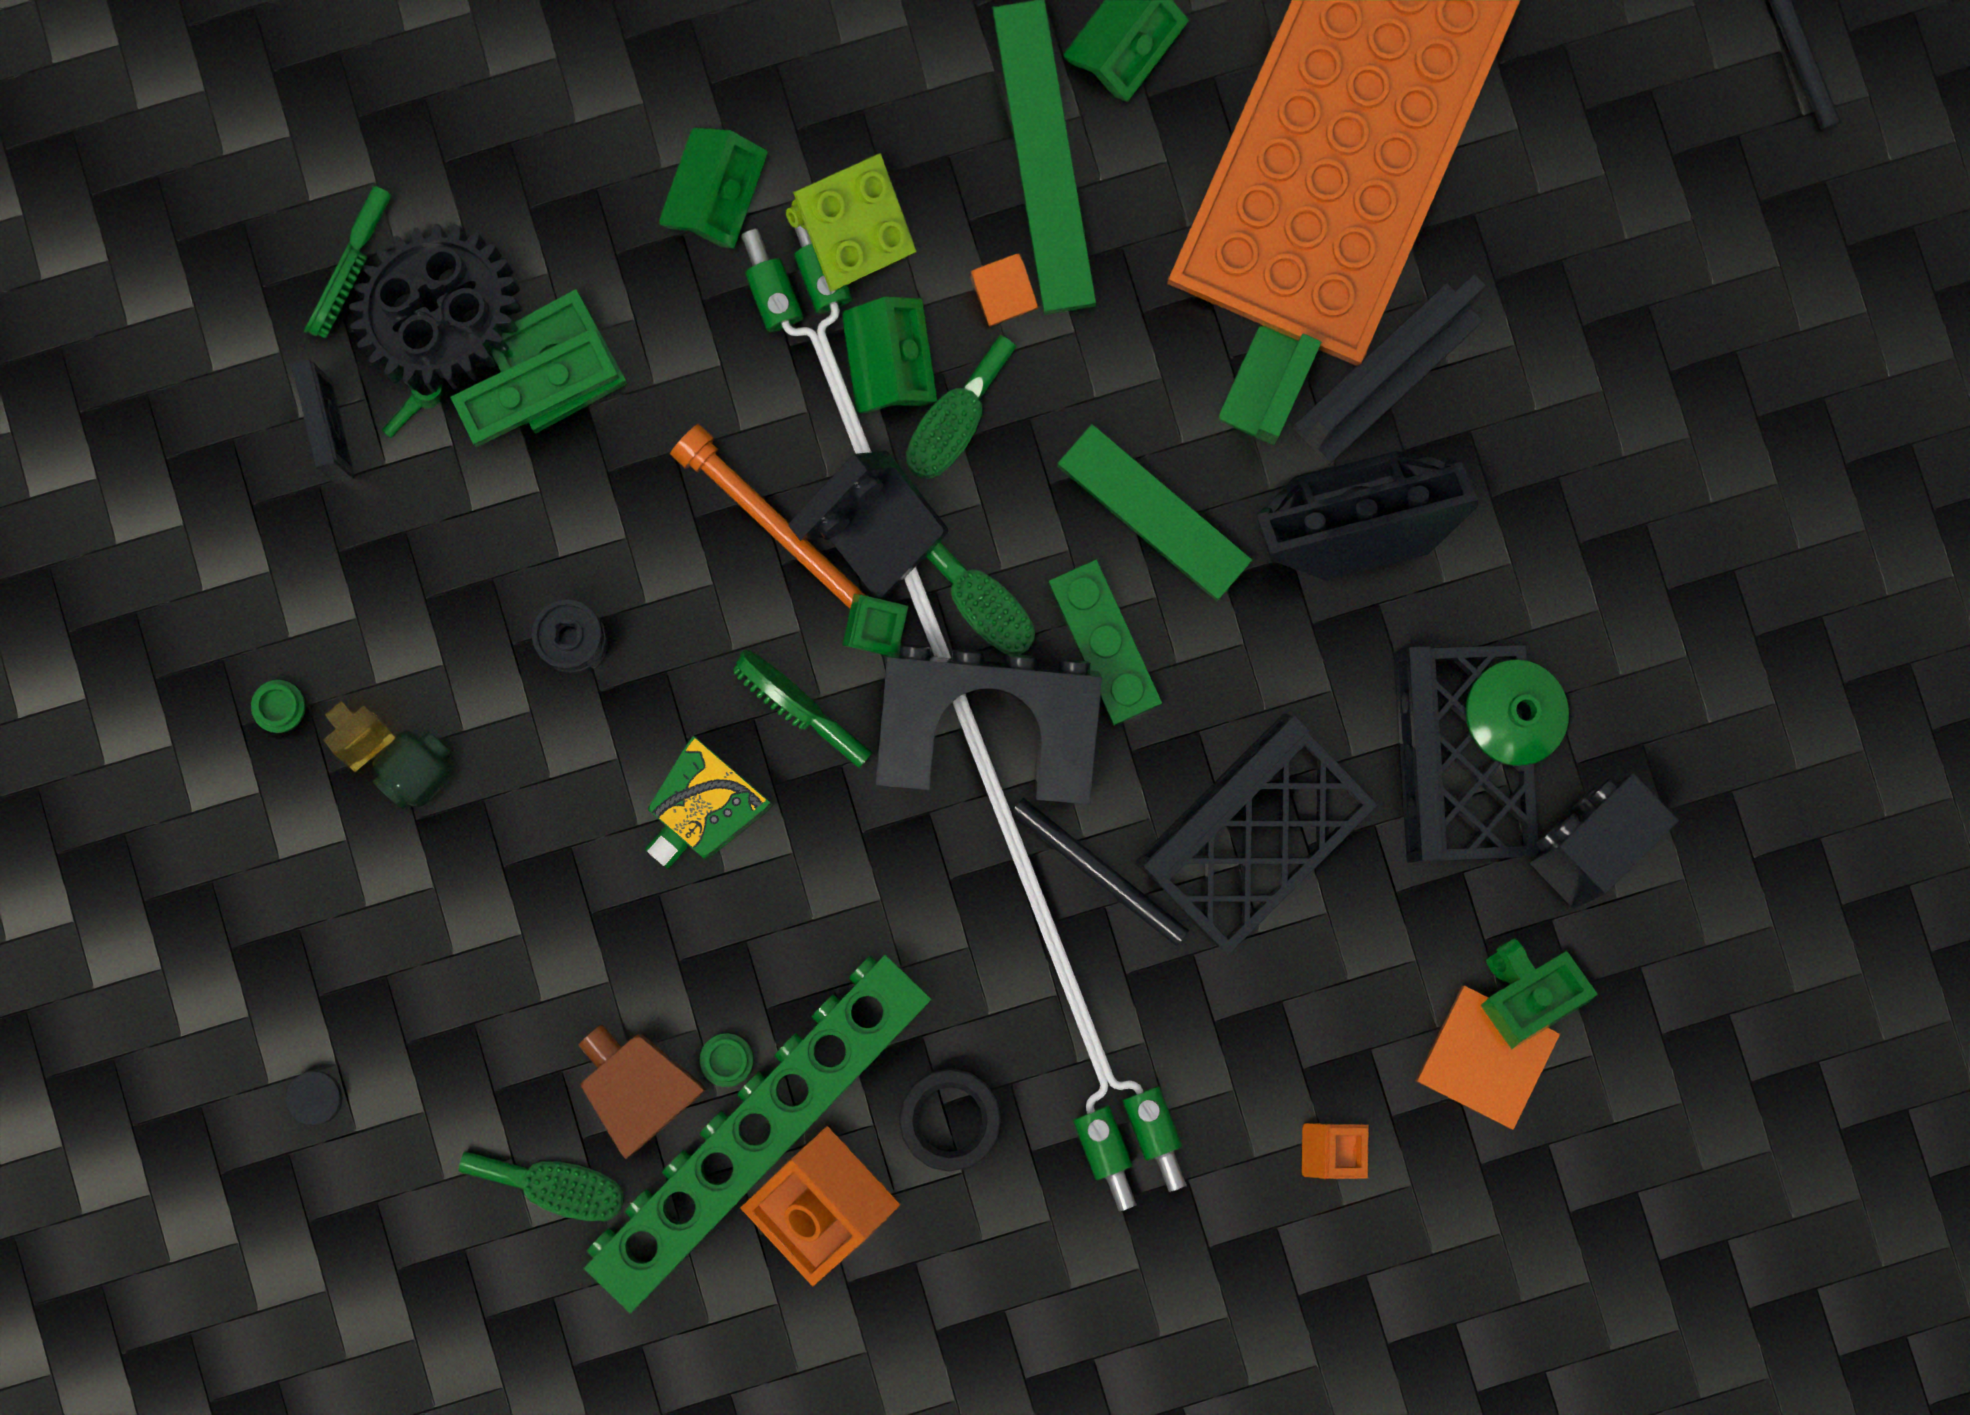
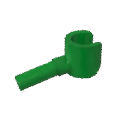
M422 379L420 385L418 386V388H419L422 384H424V380H423V379ZM442 384L439 385L437 392L427 396L418 393V388L415 391L411 390V396L406 400L404 406L381 430L392 438L420 408L429 409L437 406L442 399Z

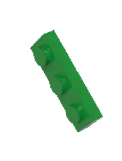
M593 327L450 398L473 445L479 447L618 379L619 376L596 329Z
M1097 559L1049 580V587L1083 661L1091 662L1090 671H1099L1102 676L1100 699L1113 727L1162 705V701Z

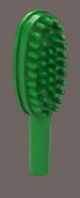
M376 186L372 187L352 226L349 243L303 332L314 336L319 335L323 338L328 336L353 284L357 280V276L367 260V256L359 251L371 238L392 197L387 191Z
M999 335L963 388L948 391L923 417L911 438L906 452L907 465L914 475L923 479L935 478L948 469L965 450L977 429L982 415L981 397L1017 347L1012 341Z
M939 542L926 557L951 582L952 599L963 618L987 643L1004 654H1022L1027 651L1034 642L1035 630L1025 609L997 580L982 571L967 570Z
M743 650L740 657L736 661L737 665L733 670L734 675H738V680H742L745 676L748 677L743 683L744 686H748L753 682L754 684L750 691L754 692L760 688L761 690L757 693L758 698L767 694L763 701L765 704L774 700L770 707L772 710L780 705L781 708L778 710V715L788 711L785 720L788 721L795 716L796 718L792 722L793 726L799 724V729H807L809 725H812L824 740L859 769L864 765L873 753L835 720L824 715L820 707L803 690L774 666L752 651Z
M466 1151L463 1152L458 1172L523 1189L524 1195L532 1203L549 1212L567 1218L583 1221H606L615 1217L623 1206L624 1195L616 1181L598 1171L581 1165L560 1161H541L529 1168Z

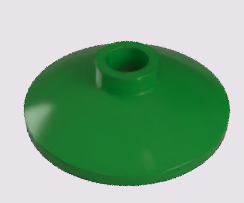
M1509 660L1491 666L1475 680L1466 701V722L1471 737L1487 756L1503 764L1523 766L1545 759L1560 745L1568 727L1569 707L1563 688L1549 671L1533 662ZM1520 701L1527 703L1531 709V715L1527 721L1522 720L1517 714L1516 709Z

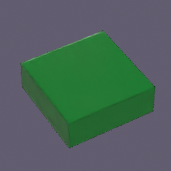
M854 594L842 646L887 656V652L898 653L908 606Z

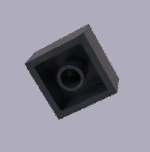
M1634 773L1618 783L1610 777L1598 788H1592L1572 807L1578 816L1574 813L1562 824L1558 822L1538 840L1536 845L1542 851L1530 864L1573 909H1576L1606 894L1679 820Z

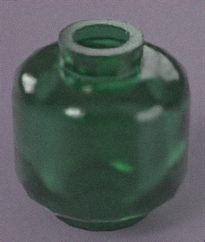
M409 730L402 731L374 760L373 769L377 776L372 782L401 809H404L408 804L415 808H422L452 777L451 767L444 760L451 751L428 730L422 737Z

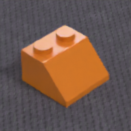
M826 1126L740 1209L813 1287L865 1241L900 1206V1203L849 1150L848 1146Z

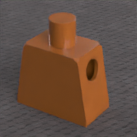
M601 1024L578 1044L598 1068L580 1085L625 1159L636 1153L708 1090L698 1079L642 1034H637L622 1047L605 1026Z

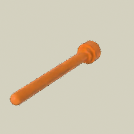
M700 424L691 428L670 452L673 458L685 469L690 466L696 472L702 469L849 609L851 608L854 594L866 596L808 540L800 541L788 526L789 522L716 455L718 448L712 444L714 437Z

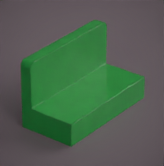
M1105 0L1067 49L1064 57L1070 64L1093 72L1116 98L1128 102L1188 23L1189 19L1173 0Z
M693 128L675 174L659 224L668 229L691 231L720 247L734 249L768 151L731 130Z
M884 296L843 312L842 317L855 406L858 413H870L891 405L924 406L937 401L922 299Z
M1260 326L1222 407L1219 420L1271 445H1275L1322 342L1302 333L1299 341L1266 326Z

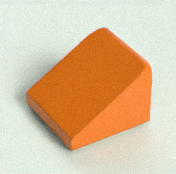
M1019 253L971 271V281L989 327L1038 309L1023 260Z
M1305 1123L1302 1128V1175L1304 1177L1322 1179L1368 1178L1369 1125Z

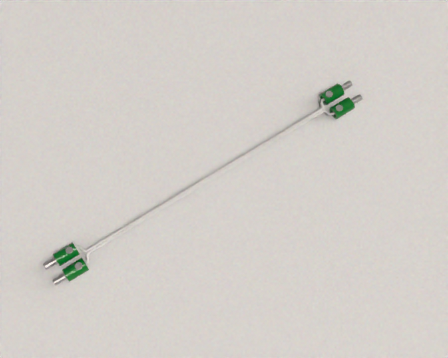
M802 227L795 228L802 248L794 253V257L817 314L830 311L831 314L818 325L817 333L807 327L793 328L792 326L800 322L804 317L782 260L780 258H769L759 229L743 233L742 239L753 265L745 271V276L766 330L768 332H775L784 329L790 335H808L811 338L855 453L871 452L825 334L826 327L838 318L839 308L845 306L853 299L848 285L834 291L829 290L807 229ZM915 567L904 580L934 656L951 658ZM963 694L952 702L1100 1082V1089L1087 1100V1113L1072 1119L1095 1180L1107 1179L1118 1210L1123 1211L1137 1205L1124 1173L1125 1169L1130 1168L1133 1164L1110 1105L1094 1110L1095 1102L1107 1093L1108 1083L1114 1089H1133L1136 1092L1135 1095L1123 1099L1122 1102L1145 1161L1153 1158L1157 1160L1169 1192L1186 1186L1174 1151L1183 1145L1160 1086L1144 1091L1137 1082L1130 1080L1119 1082L1113 1076L966 695Z

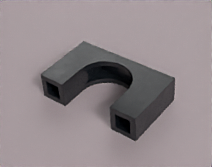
M901 644L899 645V653L887 652L876 785L929 790L935 730L942 713L959 696L973 690L991 688L1009 692L1020 698L1031 709L1037 719L1039 744L1034 785L1036 800L1090 804L1102 676L1099 671H1090L1091 662L1082 660L1059 659V665L1056 668L1037 666L1038 658L1028 655L1006 654L1005 663L984 661V652L953 649L952 658L931 656V647Z

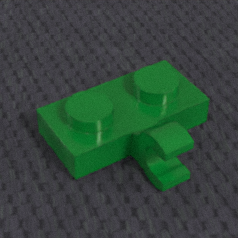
M1514 938L1497 949V953L1486 959L1491 972L1498 979L1506 981L1510 985L1490 996L1481 1004V1007L1511 1050L1586 1005L1598 995L1567 951L1535 969L1527 957L1523 946Z

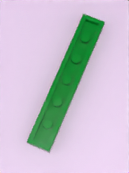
M1035 0L993 7V17L1043 313L1047 315L1095 307L1096 300L1045 1Z

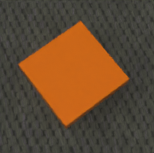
M1462 986L1415 1081L1514 1130L1560 1034L1550 1028H1546L1511 1050L1481 1007V1004L1488 997L1466 986Z

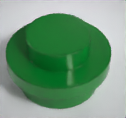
M272 680L261 685L254 693L251 701V712L256 723L263 729L273 733H284L294 729L303 719L305 699L302 692L292 683L284 680Z
M724 1033L712 1037L706 1042L700 1054V1067L704 1076L717 1086L732 1087L738 1085L749 1076L753 1068L754 1058L751 1047L743 1038L735 1034Z

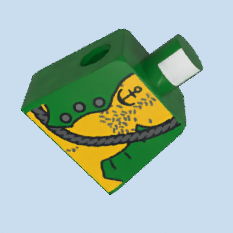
M693 736L649 805L648 810L665 826L647 845L645 850L668 870L689 846L705 860H709L766 814L773 805Z

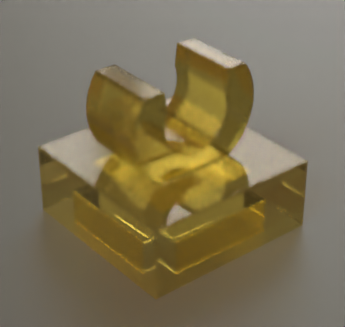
M341 701L325 714L336 729L323 741L334 755L354 772L396 738L385 723L366 706H363L355 713L350 711Z

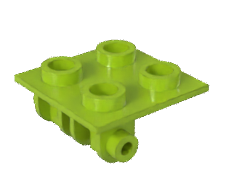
M881 153L793 192L795 199L792 201L791 207L786 210L787 220L794 228L802 227L807 229L830 291L843 287L916 252Z

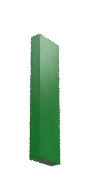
M1093 424L1090 425L1058 462L1057 466L1216 602L1252 562L1250 557Z

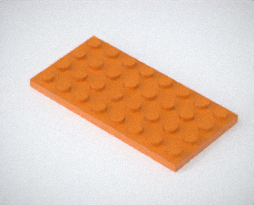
M1292 0L1167 284L1298 341L1302 333L1322 342L1319 350L1353 365H1361L1520 0Z

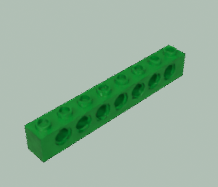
M870 955L848 978L855 984L841 1001L834 994L831 995L811 1016L818 1025L804 1039L795 1033L778 1050L774 1056L781 1063L767 1078L760 1072L754 1075L737 1093V1096L743 1103L729 1117L721 1110L703 1128L699 1134L706 1140L704 1144L692 1156L683 1150L662 1171V1174L668 1181L655 1195L646 1188L624 1212L631 1220L617 1234L608 1228L587 1249V1252L593 1259L584 1269L630 1314L932 1000L887 955H884L878 962ZM865 996L876 998L883 1007L882 1020L872 1028H864L858 1025L853 1018L854 1004ZM826 1035L837 1036L845 1044V1058L839 1065L834 1067L823 1065L816 1056V1045ZM796 1074L806 1081L808 1095L802 1104L789 1105L781 1099L778 1090L779 1084L786 1075ZM751 1113L765 1116L770 1123V1136L762 1144L750 1143L742 1134V1122ZM711 1153H723L732 1161L733 1173L727 1182L717 1183L707 1177L704 1163ZM684 1192L692 1197L695 1202V1213L691 1220L680 1222L669 1215L667 1201L672 1193ZM645 1231L656 1239L658 1250L652 1260H639L631 1253L629 1244L635 1232Z

